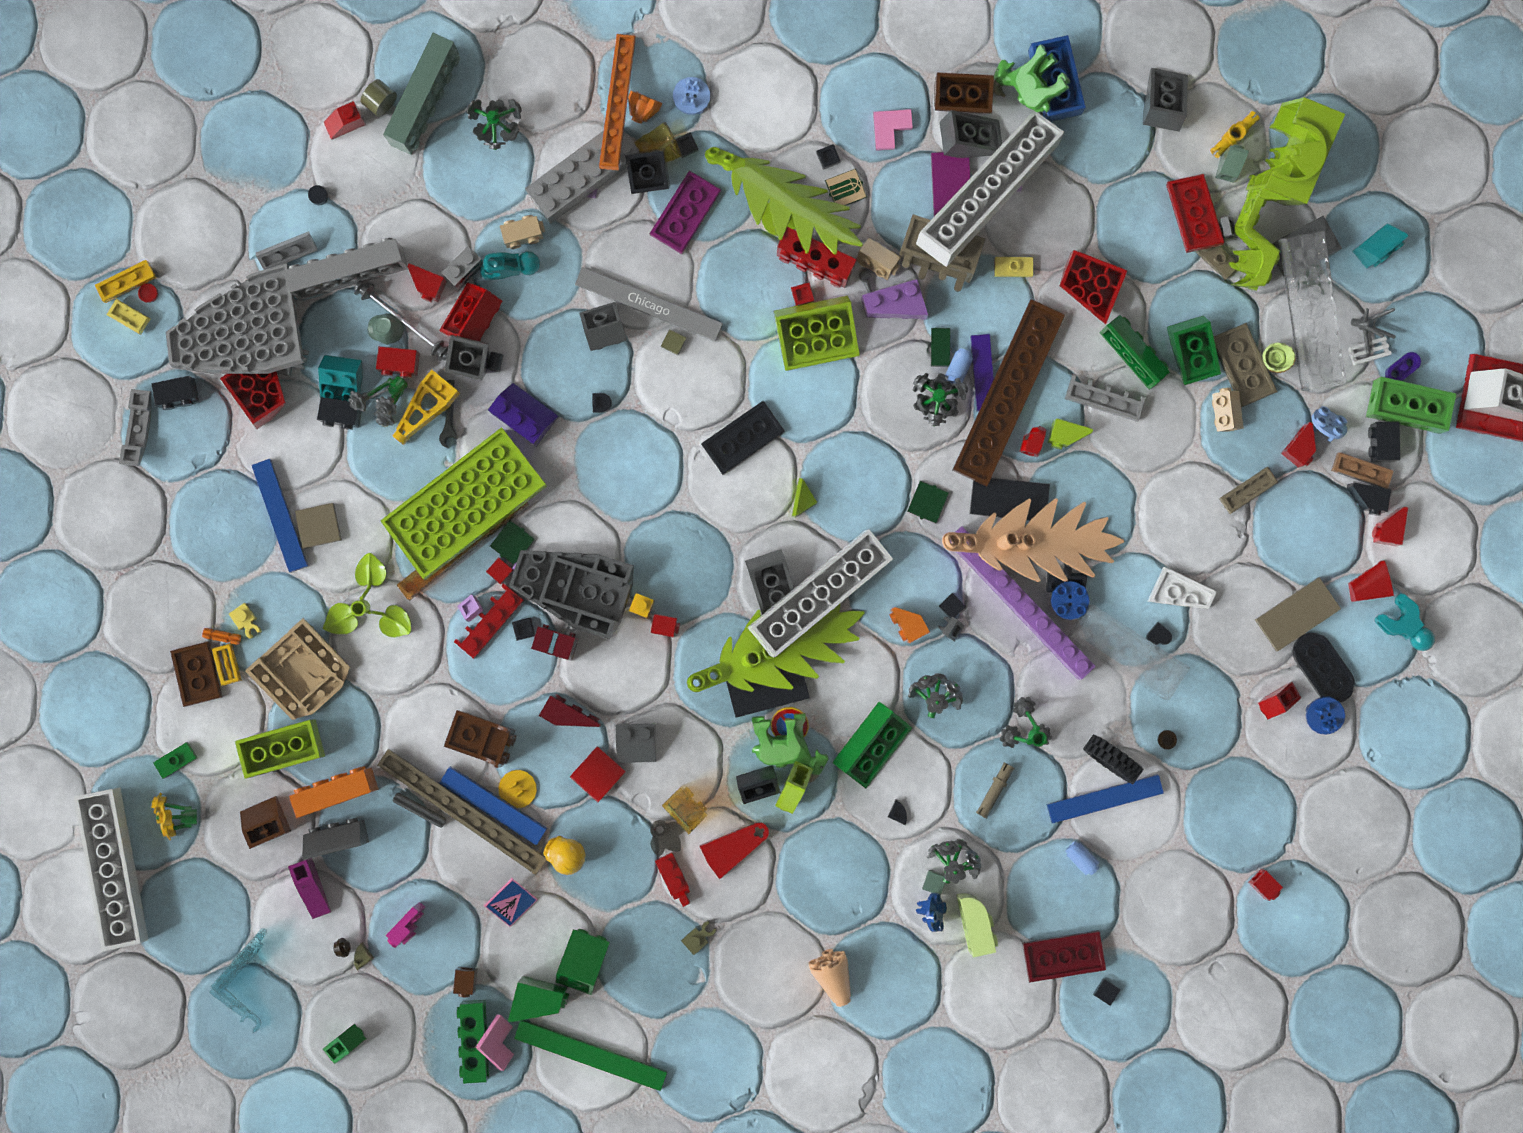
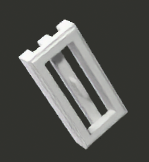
M1386 336L1369 341V345L1380 342L1382 344L1381 346L1371 348L1370 353L1382 349L1384 353L1356 360V357L1367 354L1366 350L1354 353V350L1365 347V343L1349 347L1348 351L1353 366L1391 355L1392 353L1388 349L1389 344L1386 342Z

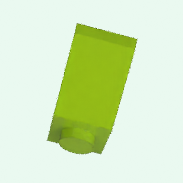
M1056 418L1052 423L1047 443L1052 444L1051 447L1056 449L1066 448L1090 435L1093 429Z

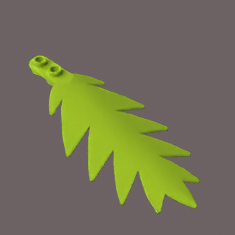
M711 147L705 151L704 155L709 164H719L724 170L732 171L731 179L735 195L739 194L743 182L747 203L757 225L760 224L770 199V210L779 240L783 239L792 215L795 229L805 253H809L814 228L823 243L835 255L837 254L838 241L850 245L863 246V243L850 230L861 229V226L846 218L831 214L850 210L849 206L812 198L828 193L827 189L790 183L804 179L806 175L786 169L765 166L770 164L769 160L742 158L717 147Z
M840 603L776 657H771L747 628L761 616V611L758 609L746 624L734 646L733 652L732 637L730 636L722 648L720 663L691 674L687 679V686L692 692H701L728 681L734 687L753 692L754 689L745 681L747 680L768 687L792 690L793 686L776 667L801 676L818 679L819 675L802 656L831 663H845V660L824 643L858 641L860 638L847 629L853 626L865 613L864 611L840 612ZM710 674H716V679H711ZM693 680H697L699 686H694Z

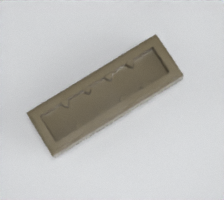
M1220 246L1195 251L1225 280L1235 271L1228 263H1236V261Z
M1265 467L1220 497L1219 500L1228 513L1231 514L1277 484L1278 481L1271 470Z

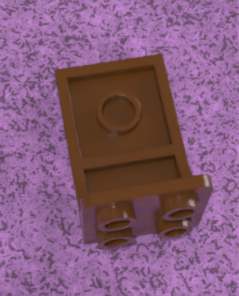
M456 710L443 747L493 764L495 768H500L504 764L507 765L510 758L508 750L514 745L517 735H514L516 731L514 729Z

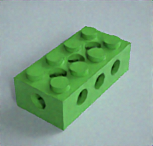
M1379 377L1373 380L1366 417L1385 422H1399L1403 426L1441 434L1449 431L1456 393Z

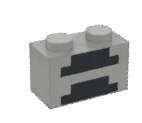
M467 246L441 273L459 291L480 270L483 260Z

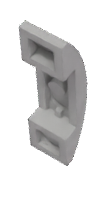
M131 389L128 404L130 416L125 445L121 447L119 464L139 466L145 452L149 434L151 392Z

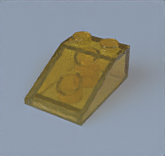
M681 786L662 806L689 835L708 815L706 813L707 807L701 801L697 803L694 800V793L688 787L684 789Z

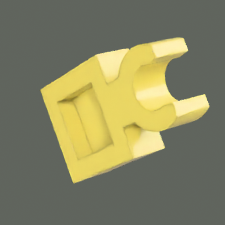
M243 603L229 613V616L239 630L245 628V635L249 639L253 638L251 635L253 628L257 633L262 632L258 625L253 624V621L257 618L246 603Z

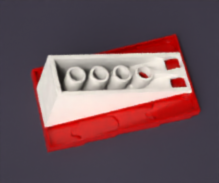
M1470 354L1456 428L1523 442V364Z

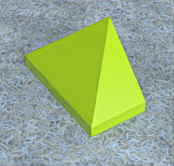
M803 478L798 480L792 512L793 518H796L817 503Z

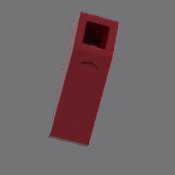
M558 694L555 697L551 695L539 714L541 718L556 726L601 727L602 725L598 722L600 720L593 714L585 715L582 713V708L575 704L572 706L566 704V699Z

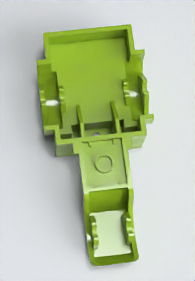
M1305 97L1281 104L1274 123L1269 128L1284 134L1289 140L1286 147L1269 149L1275 155L1274 159H1265L1270 169L1257 176L1249 175L1248 177L1250 179L1246 187L1248 193L1234 226V232L1250 250L1233 251L1235 255L1239 256V261L1228 263L1232 269L1246 275L1230 285L1257 291L1258 286H1265L1270 282L1273 266H1276L1280 259V250L1253 229V226H1256L1260 219L1259 212L1261 207H1264L1267 201H1274L1284 206L1308 203L1344 119V113Z

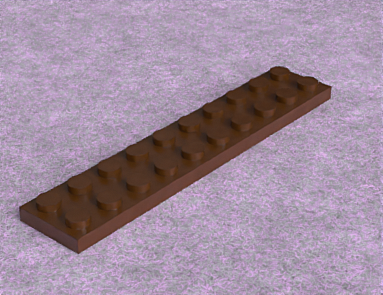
M1030 299L952 471L986 487L988 486L1065 317L1064 314Z

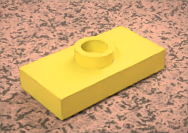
M995 257L994 277H1033V257Z
M118 299L114 301L106 314L140 335L150 321L149 317Z

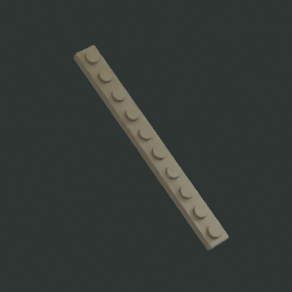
M391 749L386 751L377 766L536 875L545 863L546 858L544 855Z

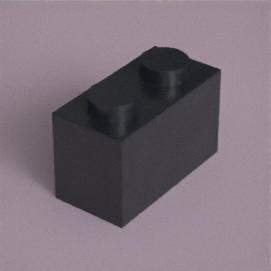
M190 376L151 383L155 406L163 408V410H172L177 405L182 407L191 406L193 402L199 401L195 379Z
M321 397L317 420L323 422V426L334 427V424L341 425L342 429L353 430V427L359 428L362 410L359 411L351 408L349 401Z
M1375 422L1371 424L1368 429V438L1371 444L1368 449V455L1371 458V462L1399 461L1400 423Z
M773 765L736 776L743 804L781 793Z

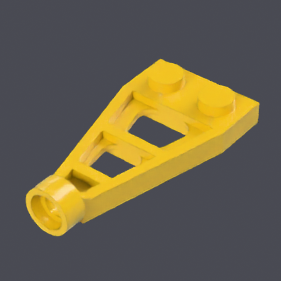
M431 369L419 384L396 428L397 430L392 436L405 445L411 436L449 408L460 392ZM427 393H431L438 400L437 404L430 410H424L421 407V402ZM415 410H419L423 414V418L417 424L412 425L409 419Z

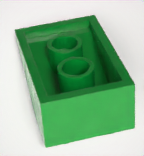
M1202 315L1167 327L1170 345L1184 385L1221 374L1211 322Z

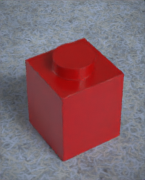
M654 614L651 633L674 638L675 634L679 633L680 623H677V618Z
M1260 869L1248 881L1268 901L1271 899L1275 900L1281 894L1280 890L1283 888L1264 869Z

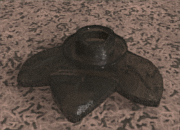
M657 820L653 822L650 828L651 835L653 836L650 845L658 857L663 854L665 848L676 852L681 850L679 835L685 831L683 826L674 821L667 823L663 820ZM658 826L663 827L664 831L662 833L657 832L656 828Z

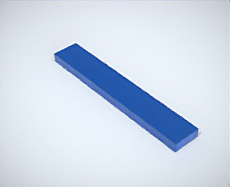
M271 459L251 465L289 573L308 567Z
M452 766L447 769L439 782L535 845L539 843L547 830V827Z
M1153 775L1138 779L1134 784L1127 782L1046 805L1051 823L1053 824L1164 794L1159 775Z

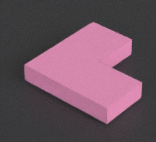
M911 109L873 112L876 151L895 150L894 131L912 130Z
M497 1014L476 1048L499 1070L504 1071L514 1056L503 1044L513 1026L503 1016Z

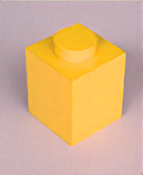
M636 593L629 611L648 619L655 601Z

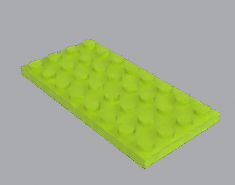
M501 427L380 521L422 579L427 580L545 489L547 485Z

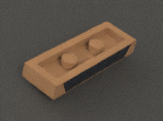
M1340 452L1336 454L1331 469L1332 472L1387 489L1394 472L1393 470Z

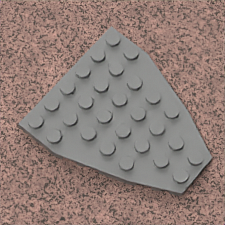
M287 263L246 276L247 280L240 285L235 283L230 286L232 290L224 295L221 293L217 294L195 309L196 313L189 319L184 317L176 326L166 332L169 365L176 369L210 374H268L304 363L295 298L289 292L284 270L289 269V265Z

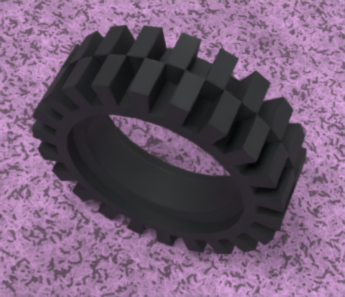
M1093 734L1083 748L1091 758L1128 783L1134 784L1144 770L1127 754L1097 735Z

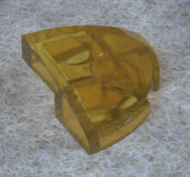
M666 122L634 142L640 152L665 148L667 162L682 156Z

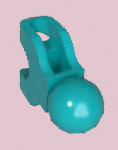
M529 251L523 252L520 255L519 253L510 254L506 252L491 253L484 257L480 273L485 280L505 279L517 276L520 273L530 276L538 272L540 260L535 253Z
M1400 593L1395 598V604L1401 610L1399 620H1393L1385 614L1375 617V623L1387 635H1400L1406 640L1410 639L1413 648L1419 651H1427L1435 644L1434 633L1432 630L1423 627L1425 624L1420 620L1419 606L1405 594Z

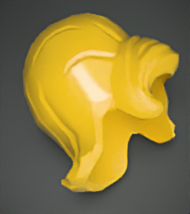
M557 836L551 838L544 848L543 854L546 860L553 865L557 872L563 875L575 874L583 867L586 857L585 850L576 840Z

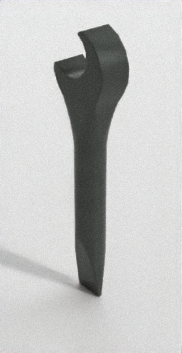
M447 380L450 385L455 387V380ZM454 402L446 409L445 425L439 436L440 444L447 449L449 448L446 445L448 438L454 437L458 439L453 424Z

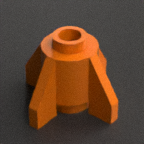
M631 90L629 93V115L632 116L631 120L637 123L647 122L662 106L661 102L651 99L640 92Z

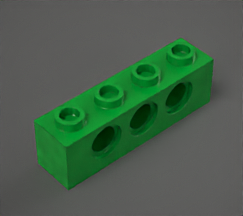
M486 1000L462 1001L459 1007H457V1019H460L457 1035L458 1038H461L458 1056L462 1058L459 1076L463 1078V1084L484 1083L489 1079V1060L476 1048L477 1045L472 1046L468 1043V1038L474 1037L478 1044L487 1030ZM467 1018H474L476 1025L470 1026L467 1023ZM475 1057L478 1060V1065H471L469 1058Z

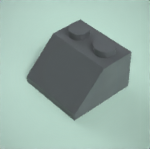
M616 302L579 313L590 351L600 350L606 346L619 344L627 340Z
M450 335L444 372L483 380L487 373L489 361V343Z
M656 723L615 725L618 763L656 762Z

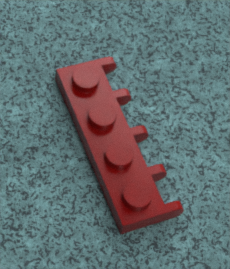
M504 583L501 587L506 592L499 600L493 596L490 598L495 604L486 615L482 612L479 614L483 619L474 629L466 626L465 629L470 633L462 643L458 639L454 640V643L473 659L477 657L524 601Z

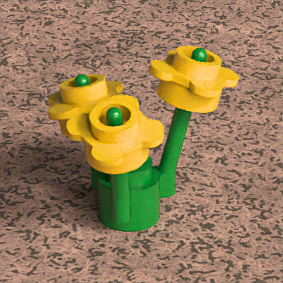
M159 793L151 801V808H154V814L157 812L156 821L158 824H161L160 832L163 834V837L167 836L170 841L171 837L176 836V830L191 828L193 824H197V809H192V806L166 803L167 797ZM165 807L184 811H181L180 815H172L171 810H165ZM172 819H180V823L184 824L175 826Z

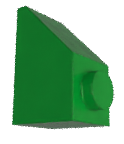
M354 1023L325 1046L323 1050L335 1064L366 1040L362 1029Z

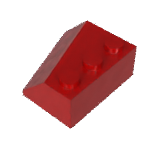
M1073 250L1065 265L1059 286L1106 325L1128 270Z
M276 371L268 374H225L220 378L256 429L271 421L286 404Z

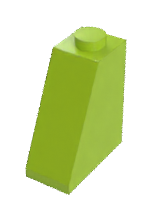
M795 761L775 806L793 814L807 788L813 769Z

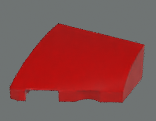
M1385 560L1379 561L1371 569L1366 570L1358 578L1348 583L1351 602L1394 596Z

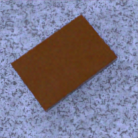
M210 642L170 651L183 707L222 698Z

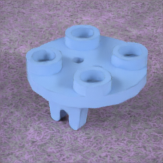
M687 77L676 84L673 90V101L676 108L685 114H701L709 104L710 91L703 80L696 77Z
M1321 406L1312 414L1314 432L1318 429L1329 437L1327 441L1331 442L1333 439H1340L1346 435L1347 420L1345 417L1336 415L1325 406Z

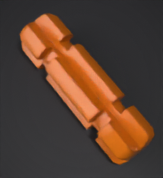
M204 628L202 637L206 639L230 642V644L239 645L241 642V635L231 634L210 628Z

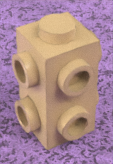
M527 215L522 217V220H508L504 222V225H500L504 244L510 249L520 248L525 243L536 244L540 242V239H544L542 234L545 232L543 221L538 220L537 216Z
M868 238L860 248L856 261L861 266L870 269L877 276L883 277L888 281L891 275L895 276L899 271L900 265L898 264L901 257L883 247L879 242Z
M1231 388L1219 389V393L1212 394V406L1215 412L1214 423L1217 432L1244 429L1239 391H1232Z

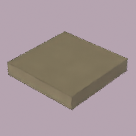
M334 503L295 511L303 549L342 541Z

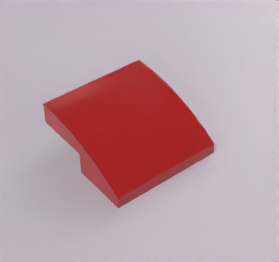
M597 746L571 774L570 778L595 801L599 802L626 771Z

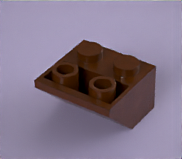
M277 796L240 811L242 833L249 849L291 832Z

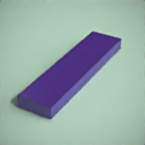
M990 334L970 336L971 353L973 354L972 365L976 412L980 410L994 379Z

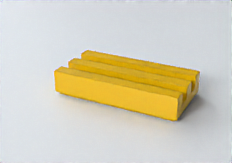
M227 644L213 648L212 652L221 686L242 681L233 645ZM226 649H228V653H229V657H230V661H231V665H232V668H233V672H234L235 678H233V675H232V671H231V667H230V664H229V660H228V656H227ZM218 651H221L229 680L225 679Z

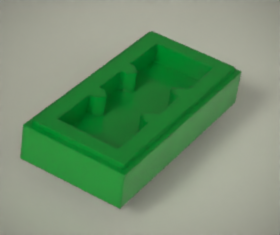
M185 742L153 762L162 779H165L198 758L190 744Z

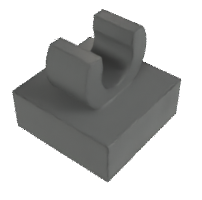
M1229 216L1220 218L1221 223L1219 225L1222 227L1223 237H1236L1233 218Z
M944 617L948 624L946 627L939 625L938 628L947 638L955 642L964 625L954 617H951V619Z

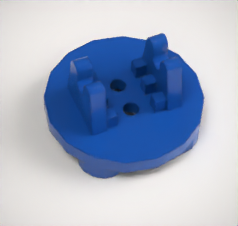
M1069 581L1061 583L1054 589L1050 601L1052 609L1058 616L1063 619L1072 620L1086 613L1090 600L1084 586Z
M1325 696L1317 698L1307 705L1305 716L1307 724L1313 731L1318 734L1327 735L1341 728L1346 715L1344 707L1339 701L1333 697Z
M931 893L928 900L917 902V905L922 908L916 909L917 914L926 915L922 920L927 923L930 931L942 932L944 929L943 914L947 911L946 902H942L939 893Z

